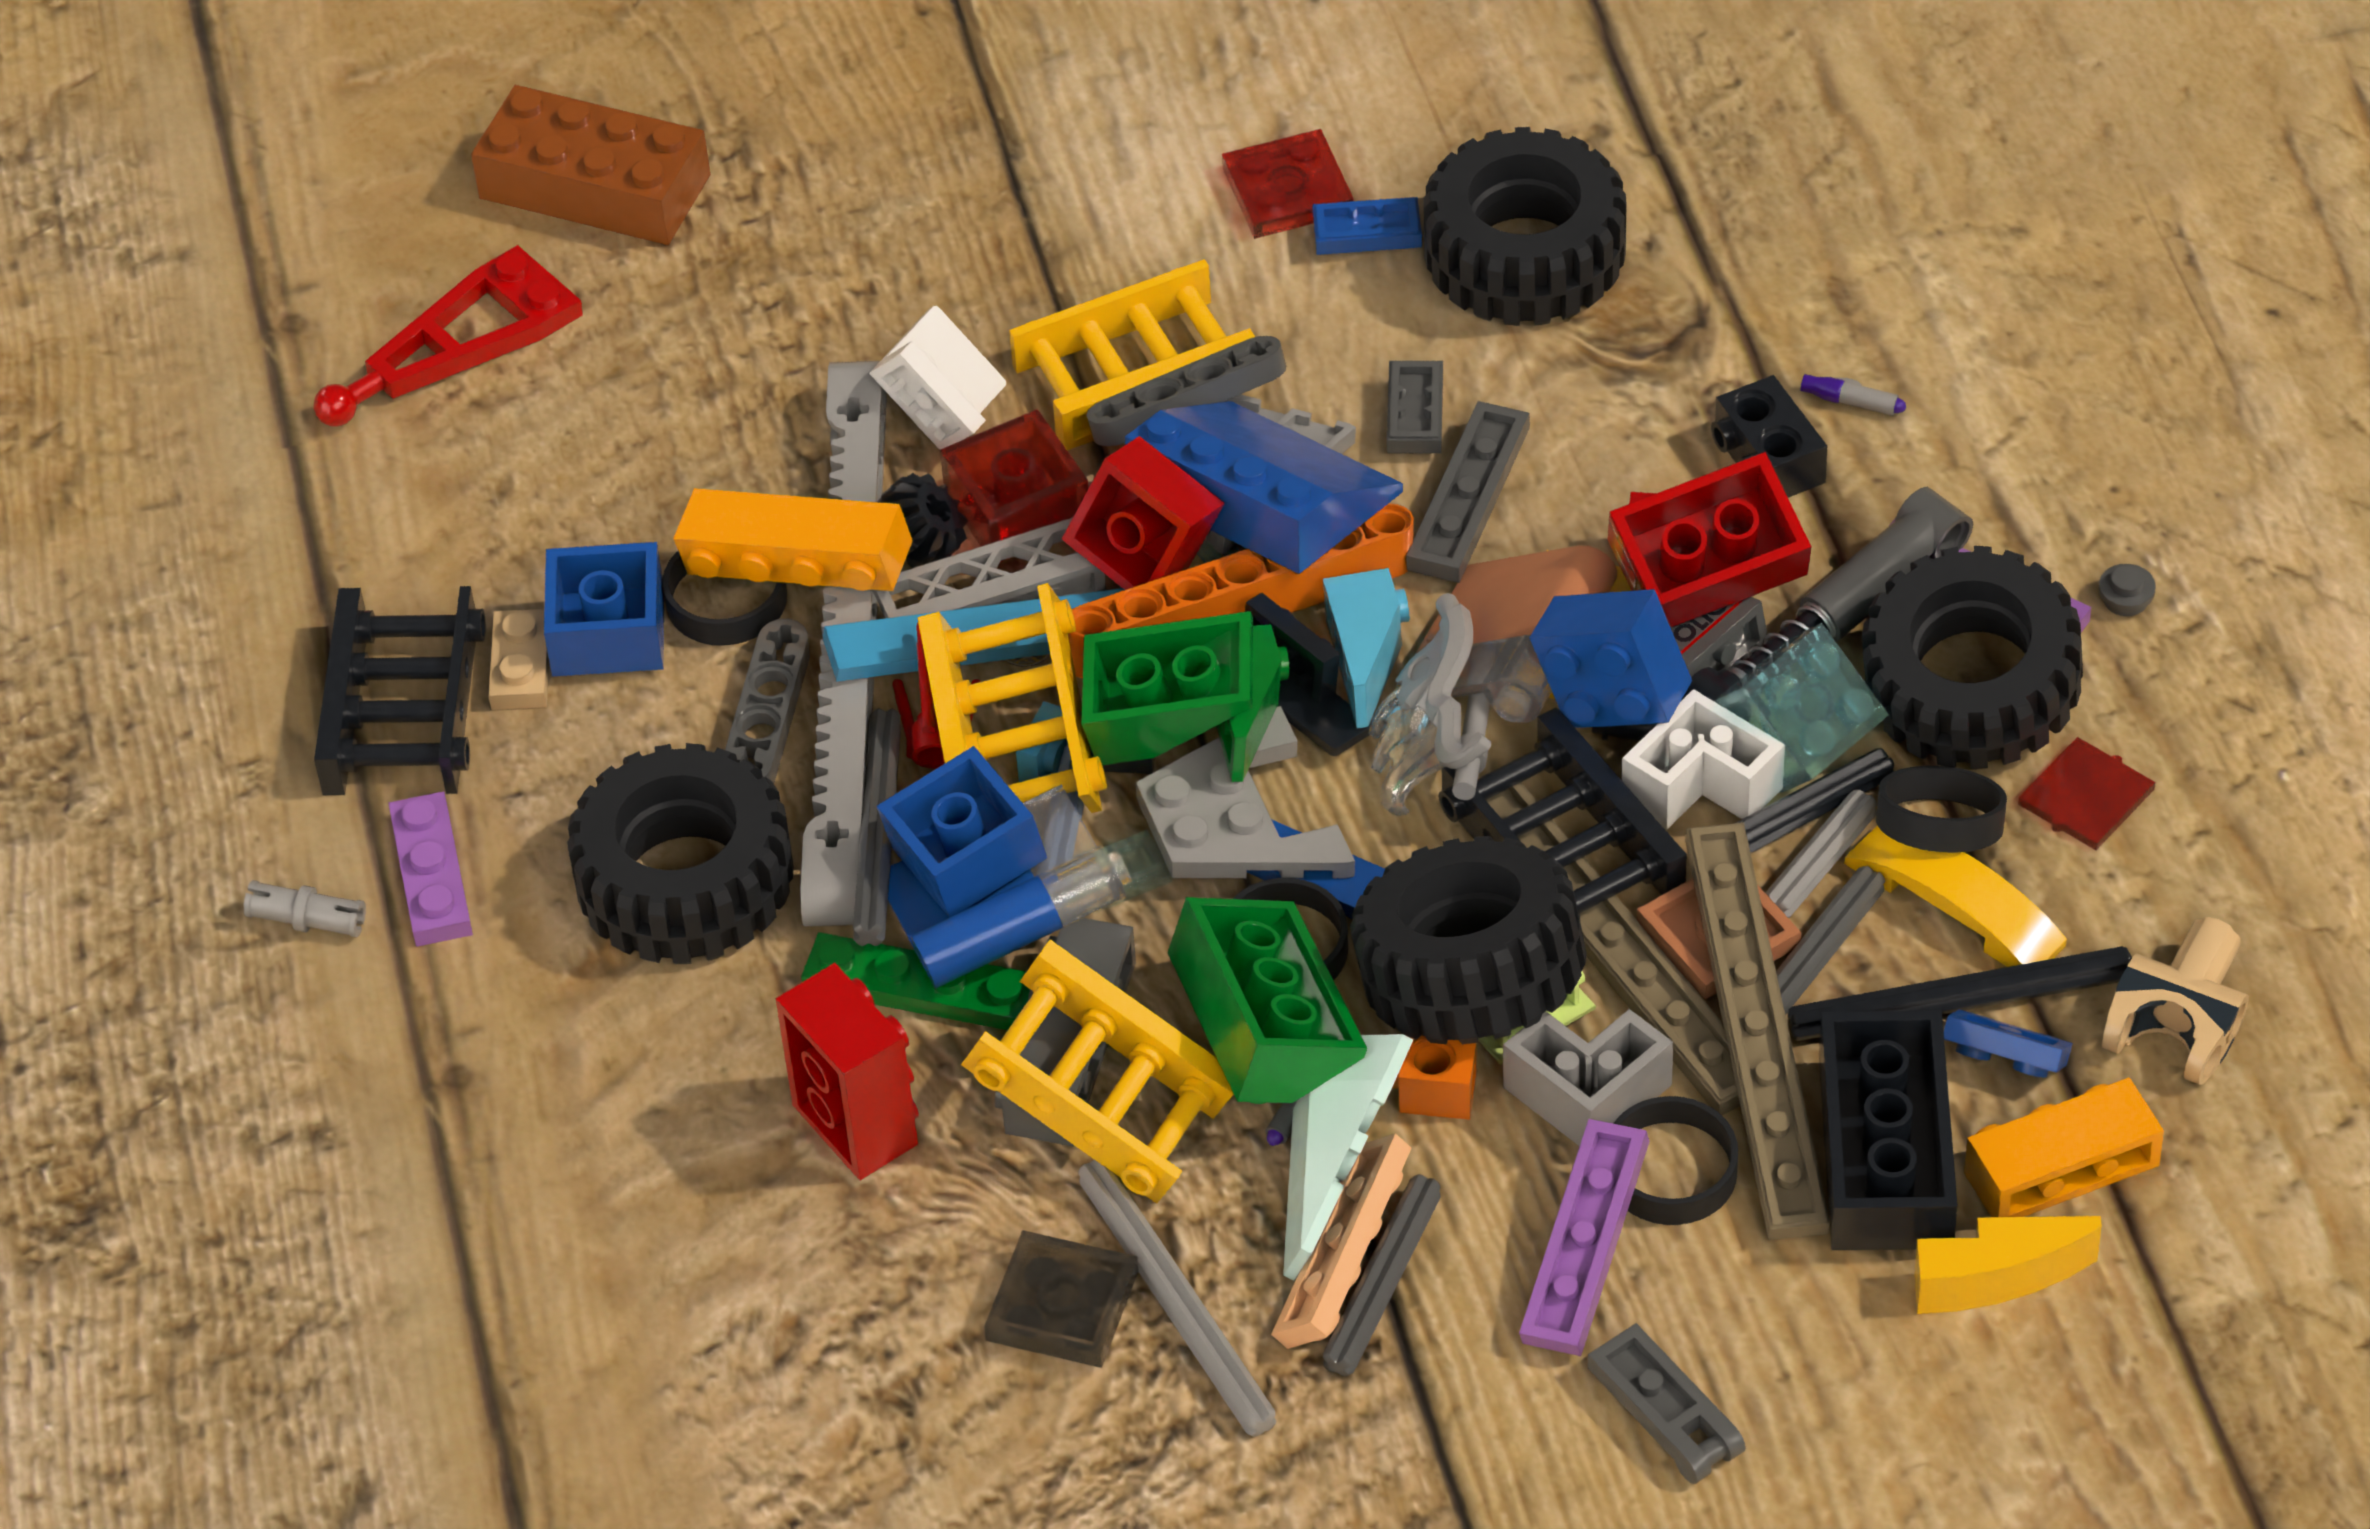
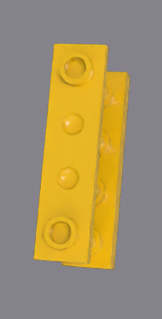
M1205 259L1009 330L1012 365L1016 373L1018 374L1040 366L1059 397L1053 400L1056 438L1064 451L1094 441L1086 416L1088 410L1094 404L1255 337L1250 328L1226 336L1207 307V304L1211 303L1209 265ZM1186 312L1206 344L1177 354L1158 322ZM1137 330L1157 362L1128 372L1109 340ZM1089 348L1108 380L1079 390L1060 358Z
M1046 583L1037 586L1041 612L961 632L958 627L952 629L940 612L917 617L945 763L973 746L987 761L988 758L1067 738L1072 769L1010 784L1008 787L1024 805L1077 791L1078 797L1091 813L1102 811L1099 791L1106 790L1107 783L1101 760L1098 756L1092 757L1089 741L1081 724L1082 704L1068 638L1069 633L1076 631L1069 601L1067 599L1060 600L1050 585ZM1047 634L1052 660L1051 664L971 684L968 679L963 680L959 662L966 661L967 654ZM1057 686L1062 716L982 737L979 732L973 733L969 714L976 713L977 706Z
M1049 940L1019 981L1031 989L1033 995L1005 1035L999 1041L985 1031L961 1065L972 1072L977 1081L984 1087L1000 1092L1098 1163L1121 1178L1129 1190L1146 1196L1157 1204L1182 1173V1170L1169 1162L1167 1158L1197 1113L1202 1111L1214 1119L1234 1095L1214 1055L1055 942ZM1056 1007L1080 1024L1082 1029L1048 1076L1021 1057L1020 1054L1051 1009ZM1105 1042L1128 1058L1131 1063L1097 1111L1069 1091V1089L1100 1043ZM1150 1076H1153L1179 1095V1099L1149 1144L1145 1145L1118 1124Z

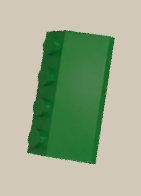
M1186 897L1167 953L1237 1102L1253 1104L1294 1103L1365 1057L1368 1048L1294 901Z

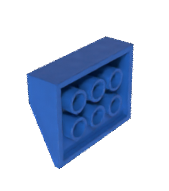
M1232 401L1162 409L1125 436V445L1138 436L1142 437L1225 503L1211 527V531L1298 574L1403 492V483Z

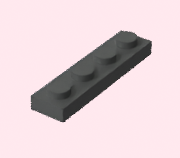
M1481 401L1477 402L1413 540V544L1406 555L1407 571L1460 583L1530 429V413Z

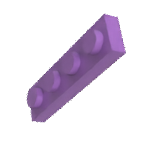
M1588 1119L1521 1325L1519 1335L1523 1344L1577 1356L1582 1355L1650 1142L1646 1130Z

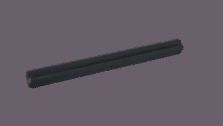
M2120 946L1792 1006L1788 1009V1025L1794 1040L1801 1041L1820 1037L1821 1012L1942 1010L1943 1015L1953 1013L1959 1009L1965 1011L2118 983L2132 956L2127 947Z

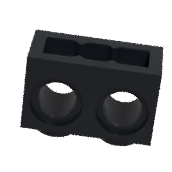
M1774 375L1716 397L1715 421L1711 424V432L1715 444L1721 452H1728L1736 463L1766 452L1788 498L1826 483L1828 446Z

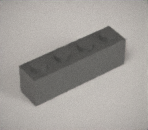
M1065 914L1062 923L1063 928L1060 929L1058 937L1050 936L1048 941L1052 940L1126 993L1136 964L1133 927ZM1030 989V993H1029L1028 1000H1029L1030 997L1033 995V991H1032L1031 989ZM1053 1007L1020 1056L1049 1076L1082 1027L1062 1011ZM1105 1042L1100 1043L1069 1089V1091L1086 1103H1089L1108 1044ZM998 1091L995 1092V1107L1002 1109L1005 1134L1074 1147L1072 1143Z

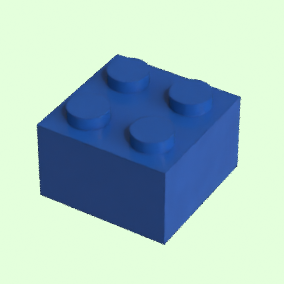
M657 542L546 549L544 636L552 677L664 669V591Z
M1655 589L1554 596L1529 637L1561 713L1575 728L1669 723L1692 682Z
M974 746L876 806L892 849L948 917L964 911L1047 859L1033 815Z

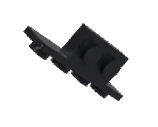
M1260 593L1247 601L1245 612L1251 611L1253 626L1271 624L1277 646H1285L1287 649L1289 678L1288 680L1280 681L1277 707L1281 706L1288 722L1331 756L1341 754L1372 733L1373 722L1370 721L1368 727L1357 729L1350 704L1336 694L1340 653L1334 649L1332 644L1326 639L1320 638L1299 622L1289 610L1281 608L1265 594Z

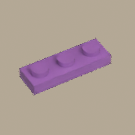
M442 791L389 802L416 947L473 935L445 792Z

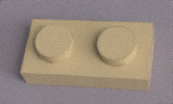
M544 609L494 611L488 693L491 710L547 708L550 662L544 636Z

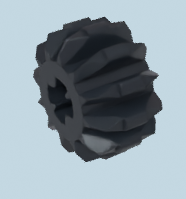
M914 473L907 477H901L889 489L883 492L881 498L877 501L878 503L900 504L913 540L906 557L908 565L912 568L952 556L951 554L957 551L967 539L963 527L967 524L968 520L958 511L957 507L960 501L951 498L946 484L937 486L934 478L929 473L921 477Z

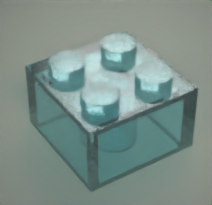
M1822 623L1790 638L1714 700L1717 704L1785 744L1783 789L1780 793L1815 778L1889 716Z

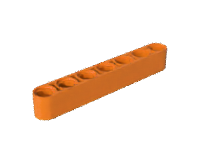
M1388 503L1300 574L1249 549H1245L1079 605L1072 609L1076 631L1068 634L1076 677L1083 679L1084 635L1245 612L1246 602L1260 593L1265 594L1281 608H1285L1293 613L1324 602V578L1389 568L1392 579L1408 572L1406 555L1413 544L1414 517L1411 511L1404 506Z

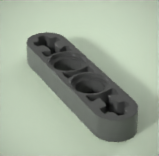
M1257 336L1247 339L1094 404L1086 415L1094 442L1101 446L1123 444L1127 434L1159 410L1223 402L1277 379L1286 371L1287 367L1279 339L1273 336Z
M789 618L769 622L758 634L725 748L726 751L736 754L738 763L743 759L747 761L748 758L754 759L755 766L762 770L763 777L771 780L773 784L776 780L810 659L808 633L804 625ZM783 643H788L783 654L784 662L777 661L776 650H780ZM771 681L781 682L787 686L783 692L774 696H766L758 692L760 686ZM757 724H767L775 728L769 736L760 739H754L745 734L751 726Z

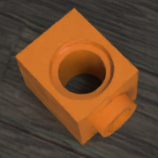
M1420 1036L1417 1040L1411 1038L1413 1042L1392 1087L1393 1089H1399V1113L1470 1120L1478 1073L1477 1043L1461 1044L1459 1040H1448L1446 1044L1430 1043L1425 1036Z

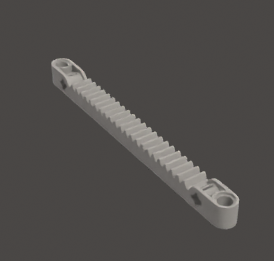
M880 361L829 362L826 415L828 424L831 426L830 444L832 456L830 457L831 473H829L831 489H828L829 499L877 502L883 493L887 392L869 374ZM825 586L823 589L825 605L822 606L824 620L821 623L822 636L825 626L877 620L878 602L873 590L860 591L853 588ZM823 639L820 641L822 656H820L819 660L821 673L819 674L820 691H818L819 708H817L818 726H816L818 743H815L817 760L814 761L816 778L813 779L815 796H812L814 818L806 825L802 846L800 895L804 927L853 925L870 715L873 713L874 677L837 682Z

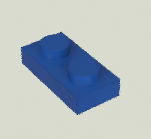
M1960 1009L1948 1015L1944 1028V1039L1957 1043L1956 1052L1979 1060H1990L1991 1054L2014 1060L2013 1069L2024 1074L2046 1078L2049 1071L2057 1073L2067 1066L2073 1044Z

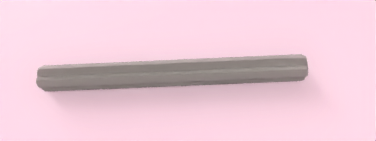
M1096 1160L1083 1164L1078 1171L1080 1185L1248 1435L1257 1437L1264 1431L1271 1430L1276 1424L1274 1408L1120 1179Z

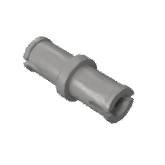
M252 880L248 885V891L253 892V895L245 894L244 915L246 917H258L290 923L296 931L308 932L310 928L348 934L351 937L357 938L362 931L361 926H357V923L364 925L366 905L364 901L317 894V889L311 886L303 885L299 890Z

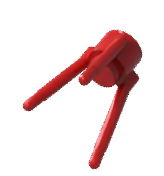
M917 623V655L921 713L917 716V721L914 722L902 680L895 679L892 682V687L906 736V756L921 767L936 769L945 764L933 706L919 623ZM979 679L972 680L971 684H975L981 681ZM974 713L969 714V715H970V720H971V722H972V718H973Z

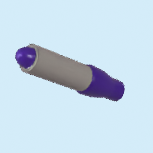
M1804 374L1801 382L1800 391L1814 394L1823 400L1833 403H1843L1892 416L1895 413L1899 414L1906 410V403L1899 398V395L1864 387L1860 382L1853 379L1816 377Z

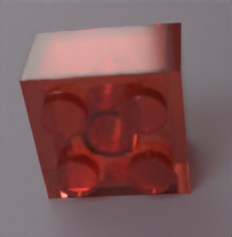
M1038 409L940 449L943 484L947 485L948 494L951 498L960 501L957 507L958 511L967 518L966 526L981 547L1073 518L1089 489L1088 479Z

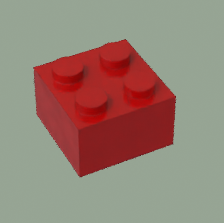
M1138 436L1104 459L1061 540L1124 590L1188 569L1225 503L1142 437Z

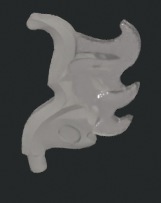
M1450 593L1441 595L1436 601V608L1442 618L1439 623L1440 630L1433 640L1412 657L1401 670L1395 681L1402 687L1391 693L1381 702L1370 721L1368 734L1374 739L1380 738L1373 753L1371 768L1378 774H1381L1387 762L1391 760L1389 772L1382 784L1380 798L1381 804L1392 815L1401 816L1409 813L1404 802L1409 792L1421 780L1444 767L1451 769L1463 767L1487 752L1491 747V741L1480 732L1475 733L1467 743L1462 744L1460 740L1461 704L1451 696V692L1470 655L1473 644V623L1470 611L1461 603L1459 604L1456 596Z

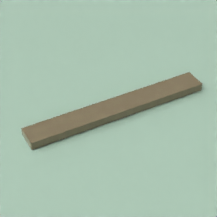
M1522 783L1486 800L1501 819L1537 802ZM1553 820L1518 837L1526 848L1533 845L1543 851L1568 839ZM1584 857L1563 867L1567 871L1568 879L1572 882L1573 891L1600 877ZM1616 895L1580 913V923L1587 958L1630 1010L1673 1041V1062L1711 1108L1724 1115L1739 1107L1740 1102L1722 1021Z
M1744 822L1686 828L1685 843L1768 1240L1828 1234L1830 1220Z

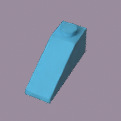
M1389 568L1323 579L1326 624L1333 647L1340 653L1339 669L1357 729L1369 726L1402 647L1401 623L1409 622L1410 620L1406 592L1404 588L1395 590Z

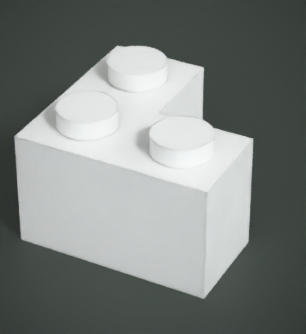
M1693 689L1679 703L1669 723H1658L1622 758V781L1666 830L1702 795L1743 819L1764 808L1783 789L1785 744Z

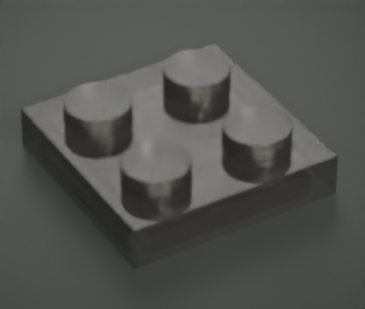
M1022 1230L984 1326L986 1341L1102 1368L1139 1272L1138 1256Z

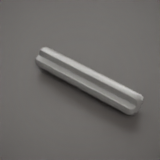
M1861 790L1850 792L1765 892L1788 918L1792 916L1876 816L1875 807L1877 802L1872 795H1866Z

